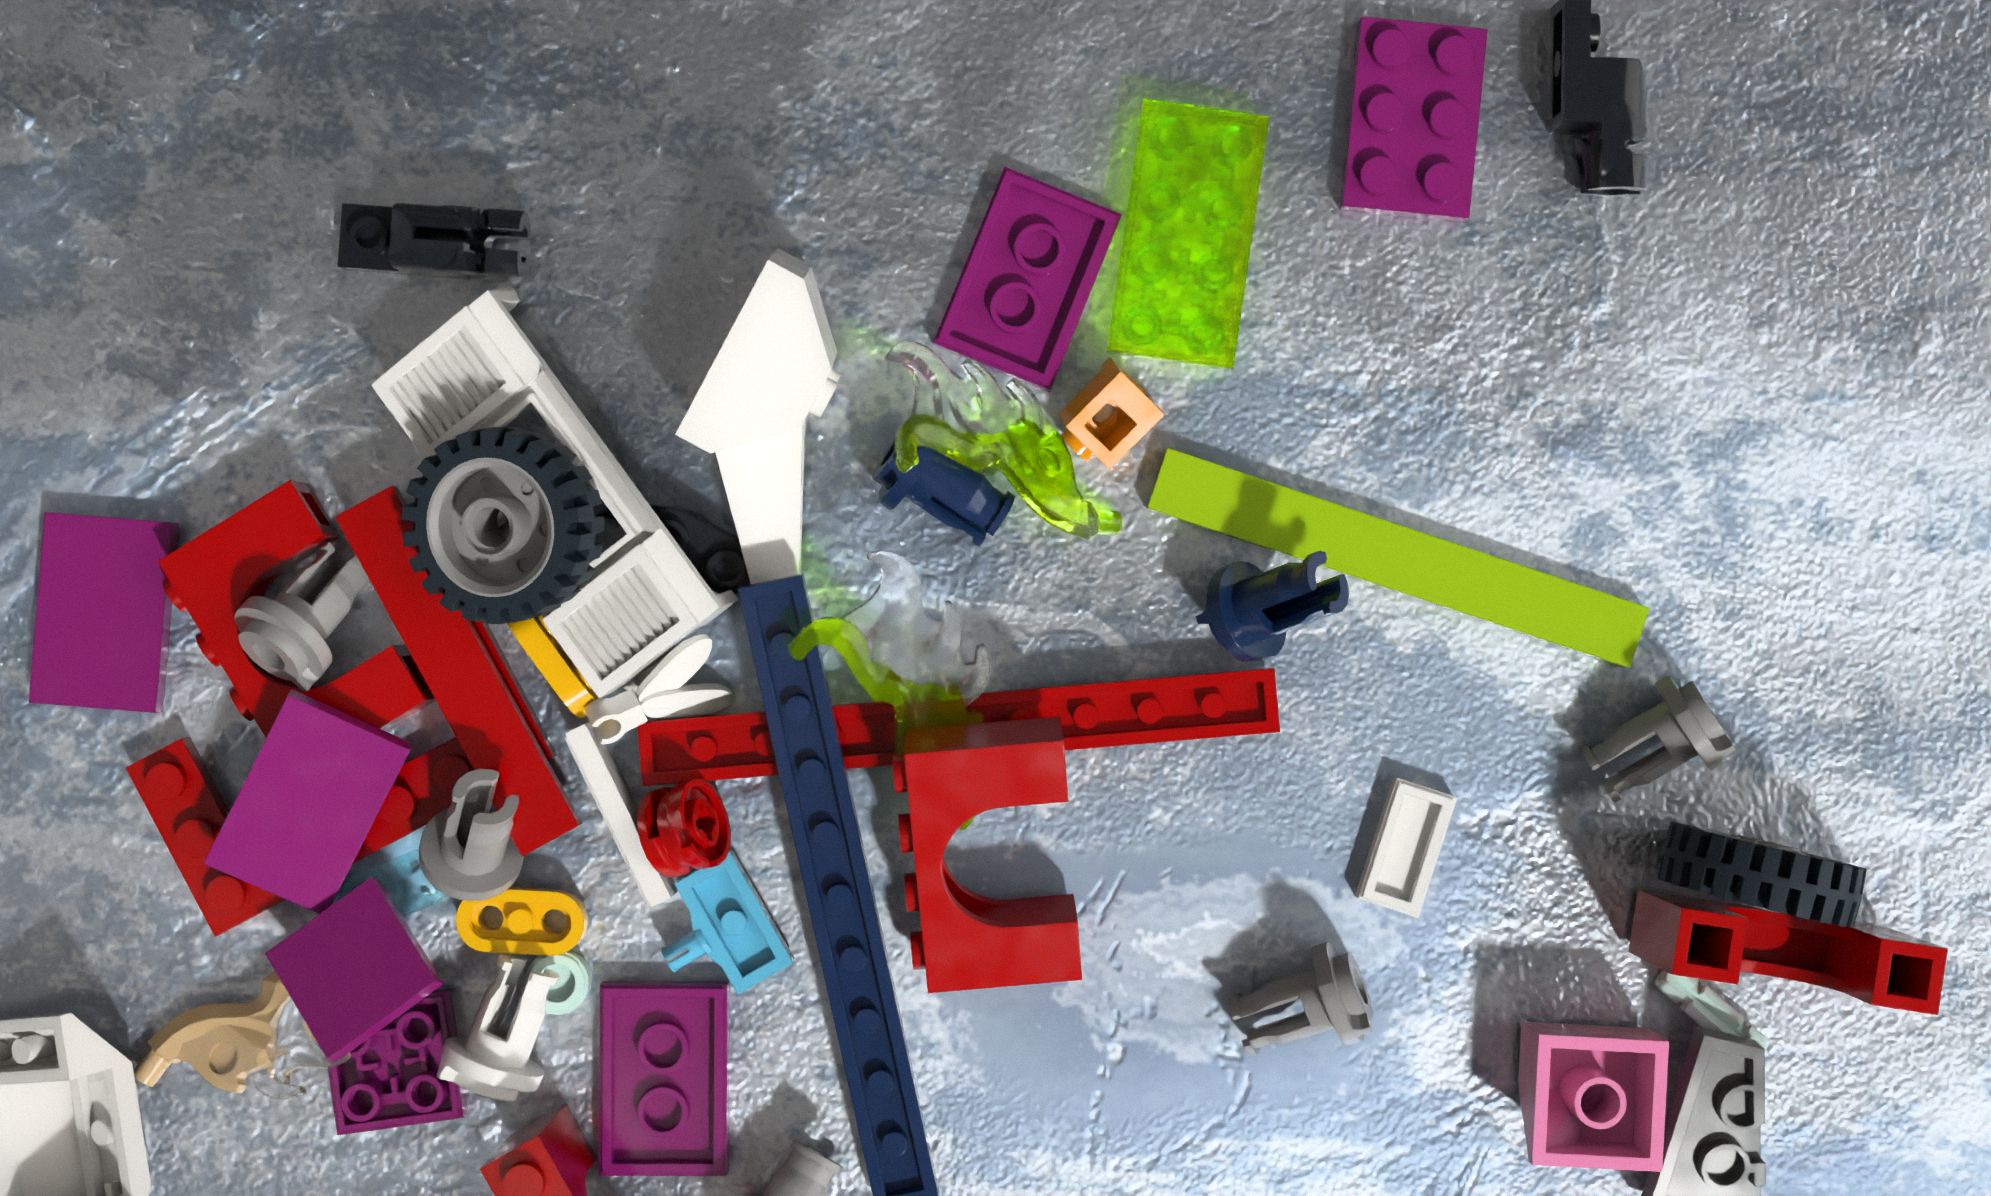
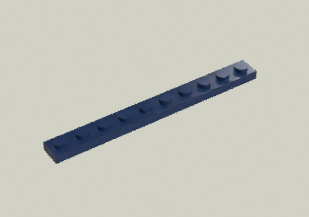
M804 573L740 586L738 588L872 1194L873 1196H939L940 1190Z

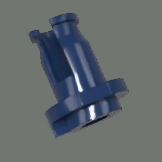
M933 416L922 427L910 421L894 439L874 471L872 479L882 485L878 493L877 502L891 511L906 497L947 526L963 530L972 536V542L980 547L987 533L993 536L1014 503L1015 495L1009 491L1004 494L993 487L983 473L941 445L948 426Z
M1323 551L1307 555L1302 563L1290 562L1266 572L1248 562H1235L1218 569L1211 577L1207 589L1206 609L1202 614L1196 616L1197 623L1209 624L1210 630L1218 643L1239 661H1263L1276 656L1281 651L1287 631L1312 623L1322 613L1331 616L1342 612L1348 604V582L1345 574H1340L1316 583V569L1318 566L1325 564L1327 560L1326 552Z

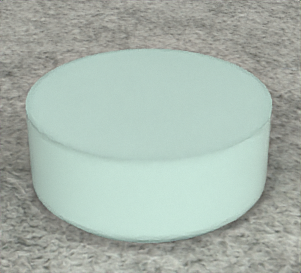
M573 950L556 956L540 955L529 966L525 977V986L531 971L543 973L544 969H551L560 976L557 984L551 985L547 995L546 1013L561 1015L571 1012L587 998L591 990L592 973L587 961Z

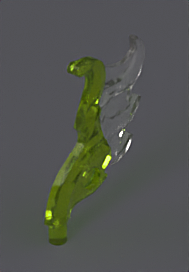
M914 341L900 342L885 355L884 359L887 362L903 364L910 373L915 388L911 417L899 426L895 434V464L899 471L907 473L919 463L918 446L929 447L979 473L988 467L996 468L1003 473L1030 509L1047 523L1066 533L1087 540L1096 534L1108 536L1119 534L1122 528L1121 514L1118 511L1096 509L1091 502L1084 500L1077 487L1071 454L1057 431H1052L1049 435L1043 432L1044 416L1042 407L1035 394L1027 385L1015 377L1012 378L1006 385V388L1013 397L1011 399L1001 389L995 377L974 359L968 357L960 364L969 379L963 378L950 369L936 352L926 345Z
M877 550L867 553V559L881 567L880 583L868 600L841 618L827 616L812 621L801 630L788 646V652L795 660H802L815 646L822 644L832 646L841 654L856 679L875 702H888L892 704L895 711V754L904 753V730L983 723L984 715L974 709L966 712L965 707L977 699L988 684L991 674V659L986 646L983 643L977 645L974 661L963 663L960 653L962 627L956 607L951 601L947 600L944 601L942 619L931 620L926 616L921 601V581L917 571L906 558L894 551ZM974 817L970 818L958 829L961 831L965 830L972 823Z

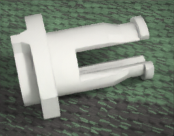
M500 954L496 960V965L499 969L495 980L483 995L468 1038L450 1037L446 1039L440 1055L441 1060L436 1075L437 1078L455 1082L476 1094L504 1101L516 1100L520 1092L537 1091L542 1081L544 1070L537 1063L530 1060L529 1057L546 1014L548 992L551 985L557 984L560 977L559 974L551 969H544L543 973L531 971L510 1029L503 1027L527 960L519 956Z

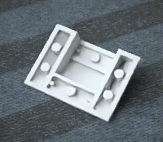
M72 1013L0 1019V1196H149L152 1186L148 1167V1152L144 1141L138 1102V1088L135 1083L132 1061Z

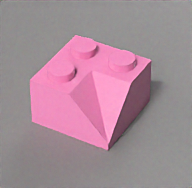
M1521 1021L1518 1088L1529 1163L1540 1166L1662 1172L1669 1041L1649 1028Z

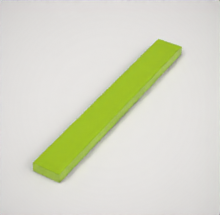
M1170 448L1165 450L1146 508L1301 561L1309 554L1318 551L1326 552V563L1320 567L1624 668L1631 667L1650 609L1649 607Z

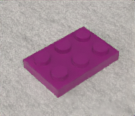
M1361 16L1357 24L1339 210L1465 222L1469 219L1488 29Z

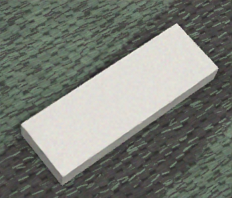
M590 722L565 733L566 737L564 739L646 905H649L651 908L671 898L678 892L674 885L675 881L673 877H665L657 872L646 858L640 843L637 827L638 806L608 745L599 743Z

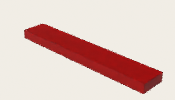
M390 486L335 516L473 769H492L499 772L492 800L497 811L501 809L505 799L510 795L519 796V805L513 817V827L510 836L523 857L583 823L471 620L462 618L463 610L450 612L439 603L444 596L442 593L430 595L421 583L428 577L426 571L413 572L408 559L418 555L416 545L404 547L402 532L413 530V521L401 520L402 507L406 502L398 487Z

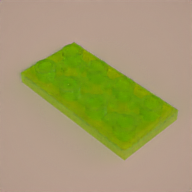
M1143 98L1106 353L1227 371L1234 369L1270 116Z

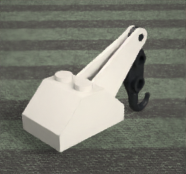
M779 248L767 260L675 434L709 453H716L738 537L683 508L649 504L711 590L719 594L728 590H732L736 594L739 593L738 588L740 586L801 574L805 420L808 412L819 418L821 417L841 376V373L832 369L837 349L812 267ZM602 499V504L593 506L595 516L616 520Z

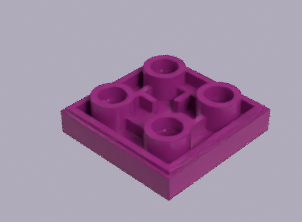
M372 876L265 953L328 1060L335 1062L342 1059L444 984L382 882Z
M451 988L433 991L339 1061L335 1062L327 1059L337 1135L464 1118L468 1114L465 1088L455 1082L442 1080L436 1076L441 1060L440 1055L446 1039L458 1037Z

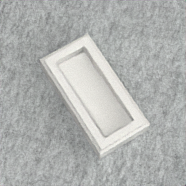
M1393 776L1355 897L1419 918L1457 797Z

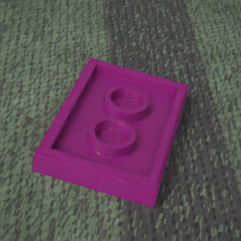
M1004 167L933 345L1050 392L1122 214Z
M44 512L28 703L150 713L163 712L172 602L162 585V580L167 578L157 561L177 550L179 523Z
M291 689L204 864L314 912L322 913L332 905L411 750L412 743Z
M603 981L600 984L599 1176H727L729 1171L730 982Z

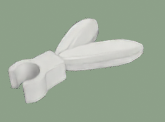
M700 634L682 641L644 679L636 690V694L632 688L614 697L601 698L591 702L585 708V713L599 743L610 744L617 741L625 732L647 722L646 716L652 718L704 716L714 714L730 706L735 700V695L728 687L718 683L684 685L707 661L712 649V640L709 635Z

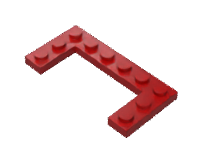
M486 620L471 621L547 760L549 761L558 756L489 625L486 624ZM191 737L181 738L126 767L129 776L215 937L287 900L204 864L230 811ZM456 737L402 766L353 864L421 829L435 815L450 807L452 791L457 780L465 773L474 770Z

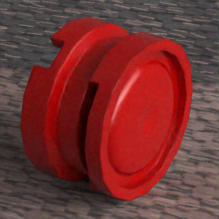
M693 778L680 782L673 788L662 787L652 790L643 796L638 807L637 816L639 839L646 858L657 872L665 877H678L689 874V870L692 867L695 869H708L719 866L727 858L731 841L729 818L721 797L712 785L703 779Z

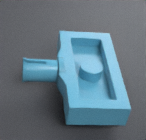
M733 850L728 852L727 858L719 866L697 869L674 883L690 911L693 932L669 946L661 948L665 960L686 948L689 949L668 963L673 972H677L681 967L707 953L708 957L723 968L736 993L740 994L794 963L795 958Z

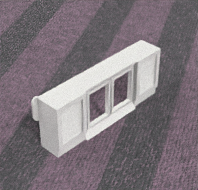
M507 285L498 286L494 290H487L469 306L461 309L374 381L371 386L424 458L437 455L434 449L444 441L456 439L457 435L484 428L505 427L531 405L535 407L562 446H567L577 455L572 463L575 466H586L593 477L589 480V483L595 490L599 491L600 498L627 534L603 552L600 558L589 563L595 571L589 581L578 585L581 591L571 600L560 604L561 607L543 614L542 617L544 619L542 621L598 698L604 697L623 687L627 691L633 688L636 693L644 679L682 641L687 640L739 599L732 590L718 595L713 593L509 313L520 302L515 289ZM500 511L497 517V526L501 535L507 539L510 531L509 521L506 515Z

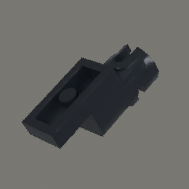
M1558 0L1550 8L1549 134H1581V138H1575L1574 140L1580 173V194L1603 198L1640 195V191H1646L1647 157L1643 154H1635L1628 148L1639 144L1648 137L1647 80L1640 59L1591 57V52L1597 51L1601 31L1599 14L1591 13V0Z
M342 203L337 267L348 271L470 280V275L523 277L528 268L529 258L522 257L519 251L492 249V244L497 238L531 240L530 220L525 211L409 203H396L393 207Z

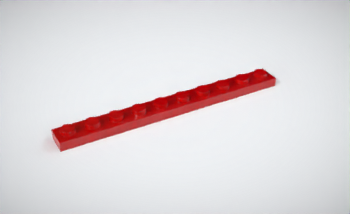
M1275 668L833 705L847 769L893 765L892 754L904 753V730L1060 716L1065 750L1280 732ZM765 711L653 720L637 726L642 787L679 784L693 778L714 781L779 775Z

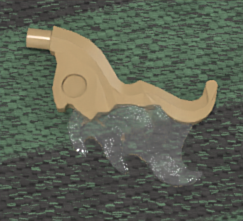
M274 970L262 979L261 991L256 1000L249 1003L204 1004L188 1009L169 1021L147 1041L151 1048L134 1069V1077L141 1083L153 1087L171 1063L179 1064L181 1061L189 1063L212 1086L222 1090L243 1093L247 1087L245 1079L248 1076L252 1085L261 1094L279 1100H293L307 1092L304 1086L291 1085L290 1074L292 1071L304 1067L316 1069L333 1068L345 1063L351 1058V1055L348 1053L337 1062L326 1058Z

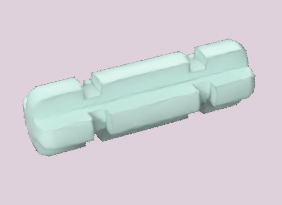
M1664 970L1659 973L1655 980L1656 987L1671 1001L1673 1000L1675 1003L1680 1002L1679 1008L1702 1028L1756 1040L1766 1050L1768 1046L1767 1038L1752 1024L1749 1025L1747 1022H1744V1017L1707 984L1698 983V978L1672 975Z

